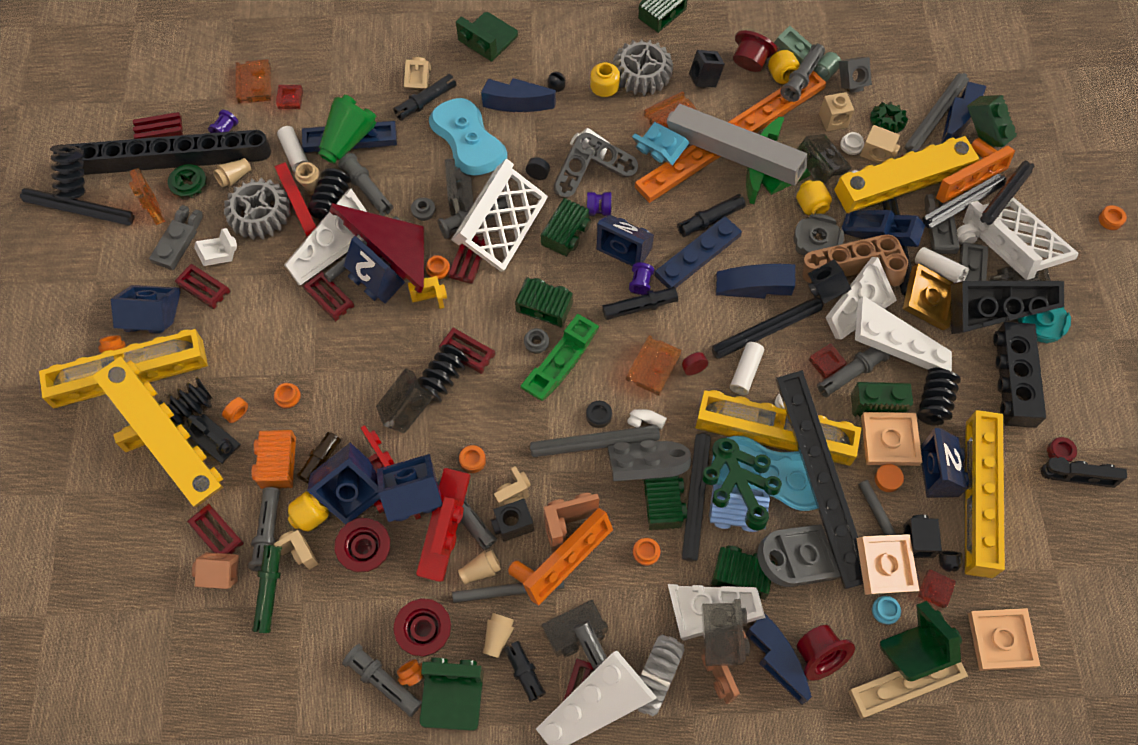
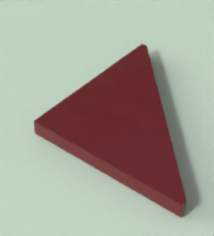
M331 204L330 213L333 216L340 217L346 228L356 237L359 235L367 242L366 246L379 258H385L391 264L390 268L403 280L408 279L415 286V291L422 293L424 288V226Z

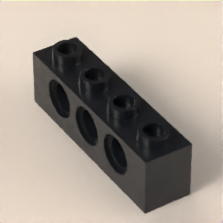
M1004 322L998 331H995L993 336L994 346H997L995 365L999 369L1000 374L998 391L1002 394L1000 414L1004 416L1005 426L1037 428L1046 419L1036 326L1033 323Z

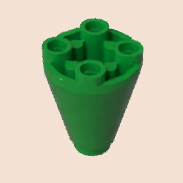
M346 94L342 98H334L319 145L320 151L318 155L332 164H335L337 160L346 155L376 125V114L369 109H361L355 105L357 102Z

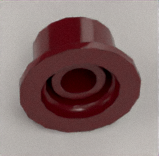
M747 30L739 31L735 35L738 47L733 56V61L745 70L760 72L766 59L771 58L778 48L775 43L762 34Z
M357 518L348 522L339 531L335 539V554L338 561L346 569L356 573L369 572L378 568L386 560L390 552L391 539L386 528L379 521L370 518Z
M420 598L410 601L401 608L395 618L393 631L395 639L403 651L412 656L425 657L435 654L445 646L450 637L451 621L448 612L441 604L432 599Z
M820 625L813 628L799 640L796 646L807 663L804 674L811 681L823 679L839 670L849 661L855 651L853 642L847 639L840 640L829 625Z

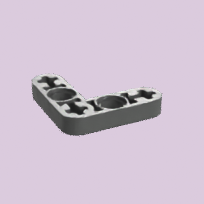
M582 133L574 140L554 182V192L561 198L573 195L590 160L622 177H629L635 174L638 169V162L632 155L595 135ZM587 138L589 140L588 144L592 147H596L597 144L600 145L596 149L594 156L592 155L593 149L589 147L585 150L582 149L583 144L580 143V140L583 141ZM606 148L611 151L612 158L609 162L601 159L600 152L602 149ZM620 155L618 161L623 163L629 161V166L632 169L625 172L623 171V165L617 163L614 167L612 164L617 160V156ZM571 159H578L580 161L581 169L579 172H573L569 168ZM564 172H566L569 176L576 177V180L570 179L568 187L571 189L563 193L562 187L559 184L567 180L568 176L564 175Z

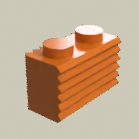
M292 430L259 431V437L254 441V453L257 455V462L252 465L251 474L252 479L255 480L261 489L266 487L279 489L293 488L296 436Z

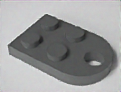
M644 440L641 443L618 442L615 445H607L613 481L673 477L686 472L691 465L690 450L677 442Z
M822 524L773 531L764 537L758 546L757 556L760 567L764 574L777 585L794 587L836 580L841 577ZM769 554L777 559L778 566L770 561Z

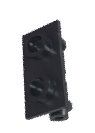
M205 414L201 416L191 415L186 421L188 423L187 432L190 434V438L221 464L241 445Z

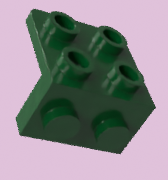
M484 12L473 23L462 16L456 21L458 41L491 62L518 37V31L489 12Z
M927 601L916 605L917 627L880 641V649L907 681L918 680L961 662L960 644H962V638L956 628L951 627L944 620L941 612L935 610Z
M431 658L430 662H423L421 674L425 680L420 714L421 726L434 729L477 730L484 675L482 666L477 665V661L460 660L459 664L448 663V659Z

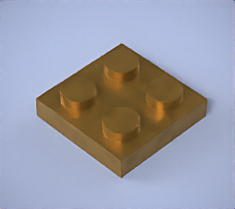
M918 263L911 269L903 310L942 331L950 328L951 284L953 282Z

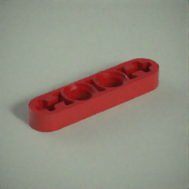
M286 162L278 164L274 168L304 233L308 237L316 228V225Z

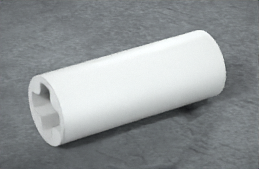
M284 126L280 128L277 136L291 168L295 172L299 164L308 162L293 127Z
M925 247L919 250L915 258L916 264L919 263L954 283L964 281L968 275L969 269Z
M748 342L730 384V389L734 393L739 395L748 394L765 350L762 345L756 342Z

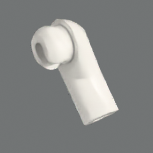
M634 409L629 413L630 417L627 422L629 425L638 428L641 426L642 421L652 426L656 425L662 430L667 418L651 410Z

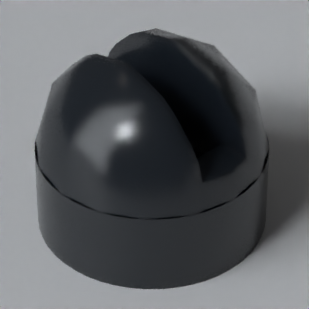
M552 72L547 80L548 88L556 90V92L562 91L565 88L564 75L561 72Z
M941 551L939 553V563L942 569L946 572L958 571L962 565V553L957 551Z

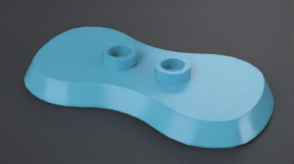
M464 98L452 99L438 105L430 114L429 125L431 129L449 143L453 153L454 164L461 172L472 176L487 174L494 171L499 164L507 159L506 147L487 132L483 125L481 111L471 101Z
M745 436L727 437L734 440L738 444L739 449L755 457L762 454L770 458L771 464L766 473H758L753 467L738 461L743 469L764 478L775 476L781 480L780 492L777 495L770 496L777 498L796 510L810 511L817 509L799 451L777 452L767 449ZM758 462V464H760V465H762V466L765 465V464L762 463V462ZM726 464L720 470L717 485H722L730 472ZM748 483L751 489L754 488V489H756V490H757V489L763 490V489H761V488H759V487H756V486H754V485ZM769 484L773 488L776 487L774 484Z

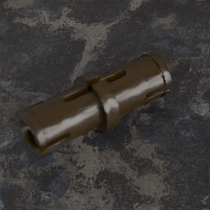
M327 432L316 449H312L309 453L310 457L300 472H298L297 477L309 484L310 474L330 458L335 448L340 444L341 439L334 433Z

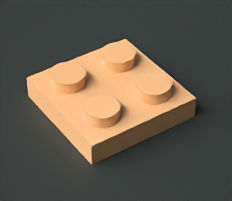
M863 412L861 420L866 465L920 466L922 455L916 413Z
M910 534L856 538L865 595L919 591Z
M1028 608L971 611L968 613L979 671L1026 669L1040 666Z

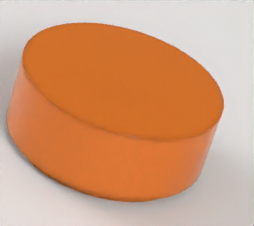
M1113 205L1105 207L1099 214L1100 224L1108 230L1121 228L1127 219L1124 210Z
M241 397L235 398L225 407L222 417L229 423L238 421L246 413L248 403Z
M475 445L463 448L459 454L461 468L468 473L481 471L486 464L484 451Z
M885 464L877 470L874 479L876 485L882 491L894 492L902 485L904 476L897 466Z

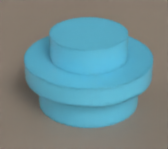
M881 596L874 601L872 613L878 622L890 625L900 618L901 607L894 598Z

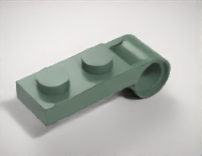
M791 26L779 35L774 42L780 49L791 51L800 64L812 46ZM827 52L821 57L814 71L826 82L839 69V61L841 59L836 53Z

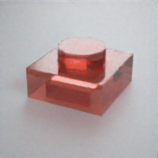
M279 85L276 98L277 108L301 109L302 85Z
M831 343L809 358V361L824 379L843 368L847 363Z
M929 569L924 577L918 597L939 607L946 608L956 581Z

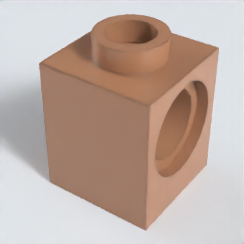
M206 552L196 558L192 566L195 587L220 589L232 587L238 582L239 555Z

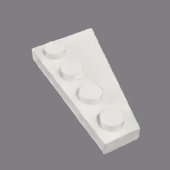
M348 189L336 203L337 205L367 212L352 189ZM329 212L284 266L297 284L302 285L347 253L351 239L355 235L343 225V220L340 217L333 216ZM359 235L357 236L361 241H364Z
M865 296L858 300L856 341L928 370L937 367L952 371V351Z
M615 651L536 730L548 745H570L646 705L657 697L621 654Z

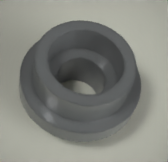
M418 198L411 205L412 214L418 220L427 221L435 213V204L429 198Z
M534 328L526 333L524 345L532 353H541L548 348L549 337L545 331ZM534 340L541 341L540 344H533L532 342Z

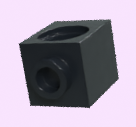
M697 50L689 75L697 87L716 88L725 63L718 51Z
M835 259L807 273L811 280L808 286L813 296H819L824 304L852 290L843 270Z
M525 499L493 509L495 518L491 519V524L495 535L501 534L503 542L534 531V523ZM508 517H516L518 519V522L513 526H508L504 523Z
M920 514L912 516L903 525L904 535L910 534L914 558H935L942 551L939 519L929 518L928 515Z

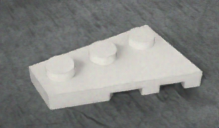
M871 257L851 283L850 287L852 290L844 293L826 316L835 339L841 340L856 330L857 303L862 296H865L884 309L897 301L878 257Z

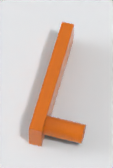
M975 139L971 146L976 154L983 159L943 179L936 199L945 203L994 175L1007 170L1015 150L1010 146L996 150L982 139Z
M598 508L536 571L518 560L509 566V575L523 583L532 602L539 606L613 531L607 513Z

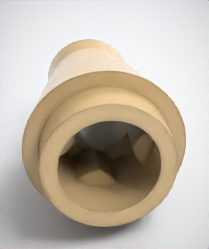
M243 158L238 161L218 165L217 169L213 170V174L221 187H230L246 173L250 172L251 166Z
M303 162L297 166L295 178L309 195H313L316 186H318L319 170L312 163Z
M484 550L464 567L458 569V573L466 585L473 581L496 576V572L501 570V566L493 550L488 552Z
M492 613L490 620L487 619L484 654L499 658L502 649L514 630V627H512L513 619Z

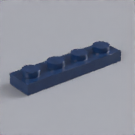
M395 121L376 122L375 127L352 149L397 145ZM325 127L302 128V149L304 153L320 151L319 145Z
M724 216L655 270L654 276L667 288L673 286L677 288L741 237L742 231Z

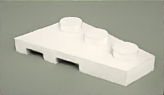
M668 584L680 637L683 641L765 618L756 587L721 586L720 588L704 587L703 585L678 586L677 584Z

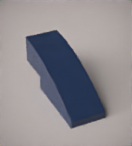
M512 78L510 84L487 79L481 92L483 107L499 111L535 112L554 109L556 106V90Z
M968 81L961 98H954L948 110L941 144L950 138L957 139L964 132L972 120L967 106L979 96H984L985 85Z
M856 210L846 214L842 225V230L846 235L867 239L889 234L895 236L901 246L910 247L919 246L925 224L918 215H894L891 210Z
M795 264L748 265L717 271L716 295L765 299L767 294L792 296L795 288Z
M765 614V618L757 620L750 627L746 636L766 655L759 664L803 705L812 696L800 661L783 633Z

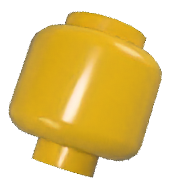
M788 50L776 52L768 62V70L779 84L788 83L789 75L800 66L795 55Z
M607 62L595 65L590 75V88L592 92L600 97H609L617 92L620 81L618 68Z
M805 181L801 184L796 195L797 202L806 215L825 214L830 209L832 197L821 181Z
M305 491L289 504L288 521L295 529L309 532L328 518L329 510L308 491Z

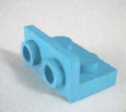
M656 122L653 123L643 137L635 133L632 136L637 143L636 148L645 155L649 152L656 161L660 163L665 161L671 165L675 163L690 143L685 137Z

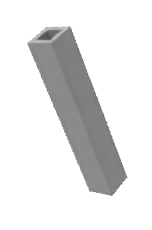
M680 103L668 115V129L685 137L690 144L795 186L806 170L807 153Z

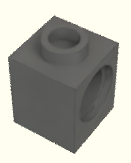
M856 57L839 61L841 88L850 89V92H860L864 90V86L872 85L869 57ZM857 70L858 78L854 81L853 72Z

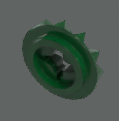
M881 102L879 106H874L870 114L872 125L894 133L901 132L908 121L906 110H901L900 105H892V102L888 104ZM886 114L894 116L893 120L890 117H885Z
M193 164L182 165L174 169L169 175L168 187L174 195H179L182 199L185 196L193 198V194L201 193V189L206 187L207 177L199 166ZM183 179L192 181L193 184H184Z

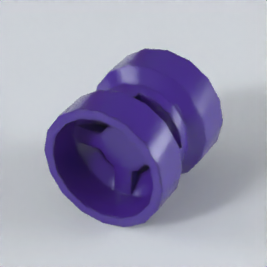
M587 192L589 216H595L596 214H602L603 216L611 215V192H604L603 194Z

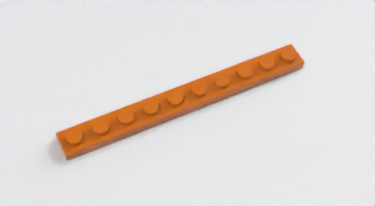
M813 70L809 76V84L806 88L802 89L801 96L797 101L790 102L784 99L780 88L728 123L758 133L778 117H782L825 89L827 82ZM692 145L682 152L673 165L665 162L637 180L635 188L651 203L721 156Z

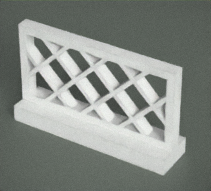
M505 159L496 167L451 239L458 245L464 244L500 272L504 271L548 198L545 193L512 169L514 164L508 159ZM510 177L518 183L519 190L510 191L508 185ZM532 193L539 199L537 204L529 206L526 194ZM521 195L523 207L514 208L511 196ZM505 196L508 209L499 210L497 198ZM524 211L527 221L523 224H518L515 212ZM510 213L512 225L503 226L500 214ZM487 215H494L497 227L487 228L485 217ZM513 229L516 239L514 242L507 243L504 230ZM498 231L501 244L491 245L488 232ZM483 233L486 246L479 247L471 241L474 235ZM492 249H503L505 258L502 263L494 258Z
M1014 197L1006 207L1010 206L1015 211L1003 209L991 225L980 221L983 211L990 203L985 205L978 201L969 203L963 223L974 224L975 227L979 228L981 232L979 237L1025 280L1034 278L1039 270L1075 260L1079 254ZM1002 216L1013 218L1015 221L1003 219ZM1019 220L1029 222L1031 225L1020 223ZM1018 230L1029 232L1031 235L1019 233ZM1036 234H1037V235L1045 236L1047 239H1043V238H1039V237H1035V236H1036ZM1034 244L1047 247L1048 250L1034 247ZM1052 249L1060 250L1064 254L1053 252Z

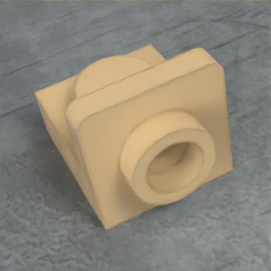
M413 57L412 60H406L405 89L424 90L428 87L429 71H431L429 61L422 57Z
M516 466L511 468V475L515 483H506L494 493L495 503L498 507L529 497L528 487L531 486L524 472L519 473Z
M299 530L283 534L279 541L273 544L276 545L275 547L282 546L281 555L291 551L298 565L303 563L309 570L319 565L305 537Z

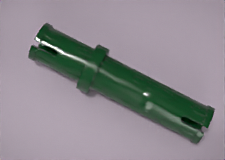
M264 545L262 566L257 574L260 580L252 628L253 632H271L277 579L281 577V572L278 571L282 546Z

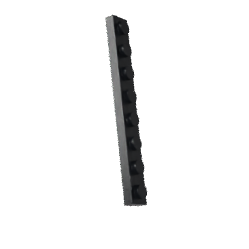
M803 370L777 377L775 380L829 545L841 574L840 578L843 587L848 589L862 585L863 577L856 539L859 537Z

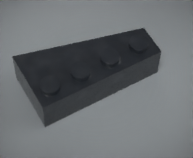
M961 281L951 284V334L964 333L1064 307V281Z

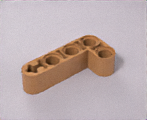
M889 234L807 253L804 257L802 275L805 281L811 283L807 273L835 259L845 276L859 274L871 257H878L890 286H898L904 282L908 259L899 240L895 236Z

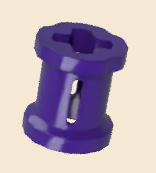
M222 109L215 123L208 127V131L210 133L229 132L232 127L238 125L239 121L231 112Z
M635 263L632 266L633 279L629 283V290L634 294L644 295L647 294V291H650L649 282L650 277L654 273V268L647 263Z

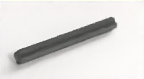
M958 73L913 133L904 146L907 153L910 151L918 152L948 111L954 98L958 97L967 85L969 78L966 73Z
M653 425L534 441L530 443V451L532 457L607 448V445H615L618 442L641 443L644 440L658 441L660 432L658 426Z

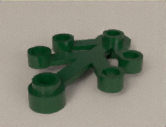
M729 438L718 439L714 442L712 448L715 459L711 466L704 469L702 480L707 485L717 484L720 470L724 464L727 465L730 472L721 488L714 491L712 502L719 508L726 507L729 504L730 494L736 485L748 509L745 516L746 525L752 530H762L767 525L769 513L765 507L758 504L748 483L763 489L769 495H777L780 492L782 482L775 476L768 478L759 476L741 468L738 463L739 461L749 465L758 473H766L771 464L768 456L762 454L756 457L741 451L734 440ZM758 462H762V463H764L765 465L762 466V465L758 464ZM708 474H712V475H714L715 477L712 478V477H709V476H707V475H708ZM769 484H774L776 487L773 488ZM722 496L725 500H720L717 497Z

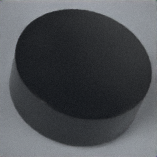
M534 157L529 159L525 170L531 178L544 180L550 172V165L544 159Z
M594 401L589 404L586 410L587 422L595 428L607 426L612 419L610 405L604 401Z

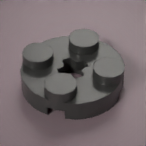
M812 214L809 218L800 220L794 232L795 249L797 253L805 256L811 251L841 245L844 241V232L842 228L840 230L836 225L837 221L834 218L825 214ZM819 233L824 240H817L813 236Z

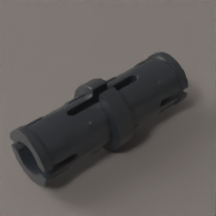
M516 641L511 644L512 647L507 646L503 651L506 653L515 671L513 673L515 679H519L529 698V702H533L538 699L537 696L542 697L546 692L534 672L536 669L534 664L529 662L520 641Z

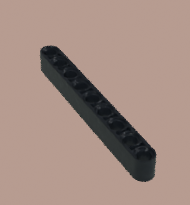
M260 130L65 144L75 146L83 151L84 175L177 168L186 164L196 166L217 165L238 161L243 158L248 162L266 160L271 155V148L266 135Z

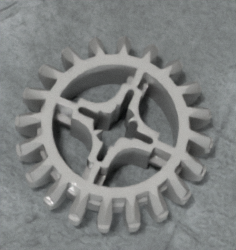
M641 39L637 43L632 40L630 45L624 43L623 48H618L617 54L613 58V65L620 72L619 87H625L626 93L632 90L634 95L638 92H641L643 96H645L646 92H650L653 95L655 90L661 91L663 86H667L673 72V60H671L670 53H667L666 47L660 48L659 42L652 44L651 39L648 42H643Z
M261 177L258 182H255L251 178L248 184L242 181V186L240 188L234 186L235 193H228L229 200L224 201L225 209L223 210L228 225L231 226L236 234L240 233L244 238L250 236L254 240L257 236H260L264 240L266 234L273 236V231H281L282 227L280 224H287V217H290L289 209L291 204L287 193L282 190L279 184H274L271 179L265 182ZM271 200L275 202L273 208L269 204ZM242 210H245V211H244V213H245V216H244V217H241V216H240Z
M662 634L657 638L640 676L657 697L655 700L638 708V711L644 714L647 713L654 716L659 712L684 653V644L671 636L667 637Z

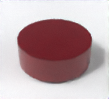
M697 352L687 356L681 366L686 375H695L703 371L709 362L704 353Z
M1058 437L1048 445L1047 454L1049 458L1063 457L1070 463L1077 456V447L1070 439Z

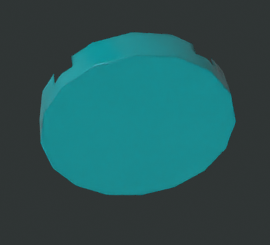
M1064 307L1018 318V323L1035 324L1037 342L1051 343L1058 341L1068 332L1071 326V316Z

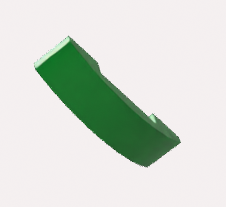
M778 117L772 121L760 135L777 141L784 117ZM748 167L746 191L749 202L755 204L764 173Z
M577 314L564 330L562 339L539 368L535 367L520 388L540 401L545 400L578 362L599 326Z

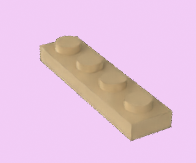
M961 662L915 681H907L899 671L855 687L848 692L860 718L863 719L968 677V674Z

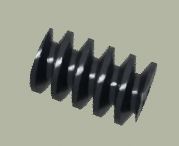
M70 145L52 146L50 150L58 154L51 155L50 159L58 163L52 164L51 169L59 171L51 174L52 179L58 180L52 183V187L58 189L52 192L53 197L58 199H75L83 196L85 193V188L83 187L85 184L83 178L85 174L83 169L84 161L82 160L84 157L83 151Z
M329 168L322 171L321 178L318 180V186H316L311 202L308 204L310 214L317 220L322 221L330 212L331 204H336L345 192L348 191L349 186L347 184L351 182L350 177L338 169Z
M447 344L442 345L440 352L436 353L434 360L428 364V369L422 372L423 377H419L416 380L417 388L427 398L441 403L442 399L438 393L448 394L444 385L449 387L454 385L450 377L454 379L460 377L455 370L464 371L465 366L461 361L468 362V358L457 348Z
M937 367L928 370L926 383L923 387L924 392L921 396L922 401L919 404L920 409L917 412V417L920 421L931 426L943 425L944 421L952 419L953 415L950 411H953L955 408L953 402L957 399L955 393L958 392L959 387L957 384L961 381V377L958 374Z
M198 377L195 378L196 387L190 383L186 384L187 393L177 389V399L170 394L167 395L169 404L166 405L174 414L170 419L177 424H182V426L185 425L183 416L188 418L193 415V410L202 414V404L208 408L212 407L211 399L213 398ZM161 400L158 401V403H159L160 405H161L162 403H164V402L161 401Z

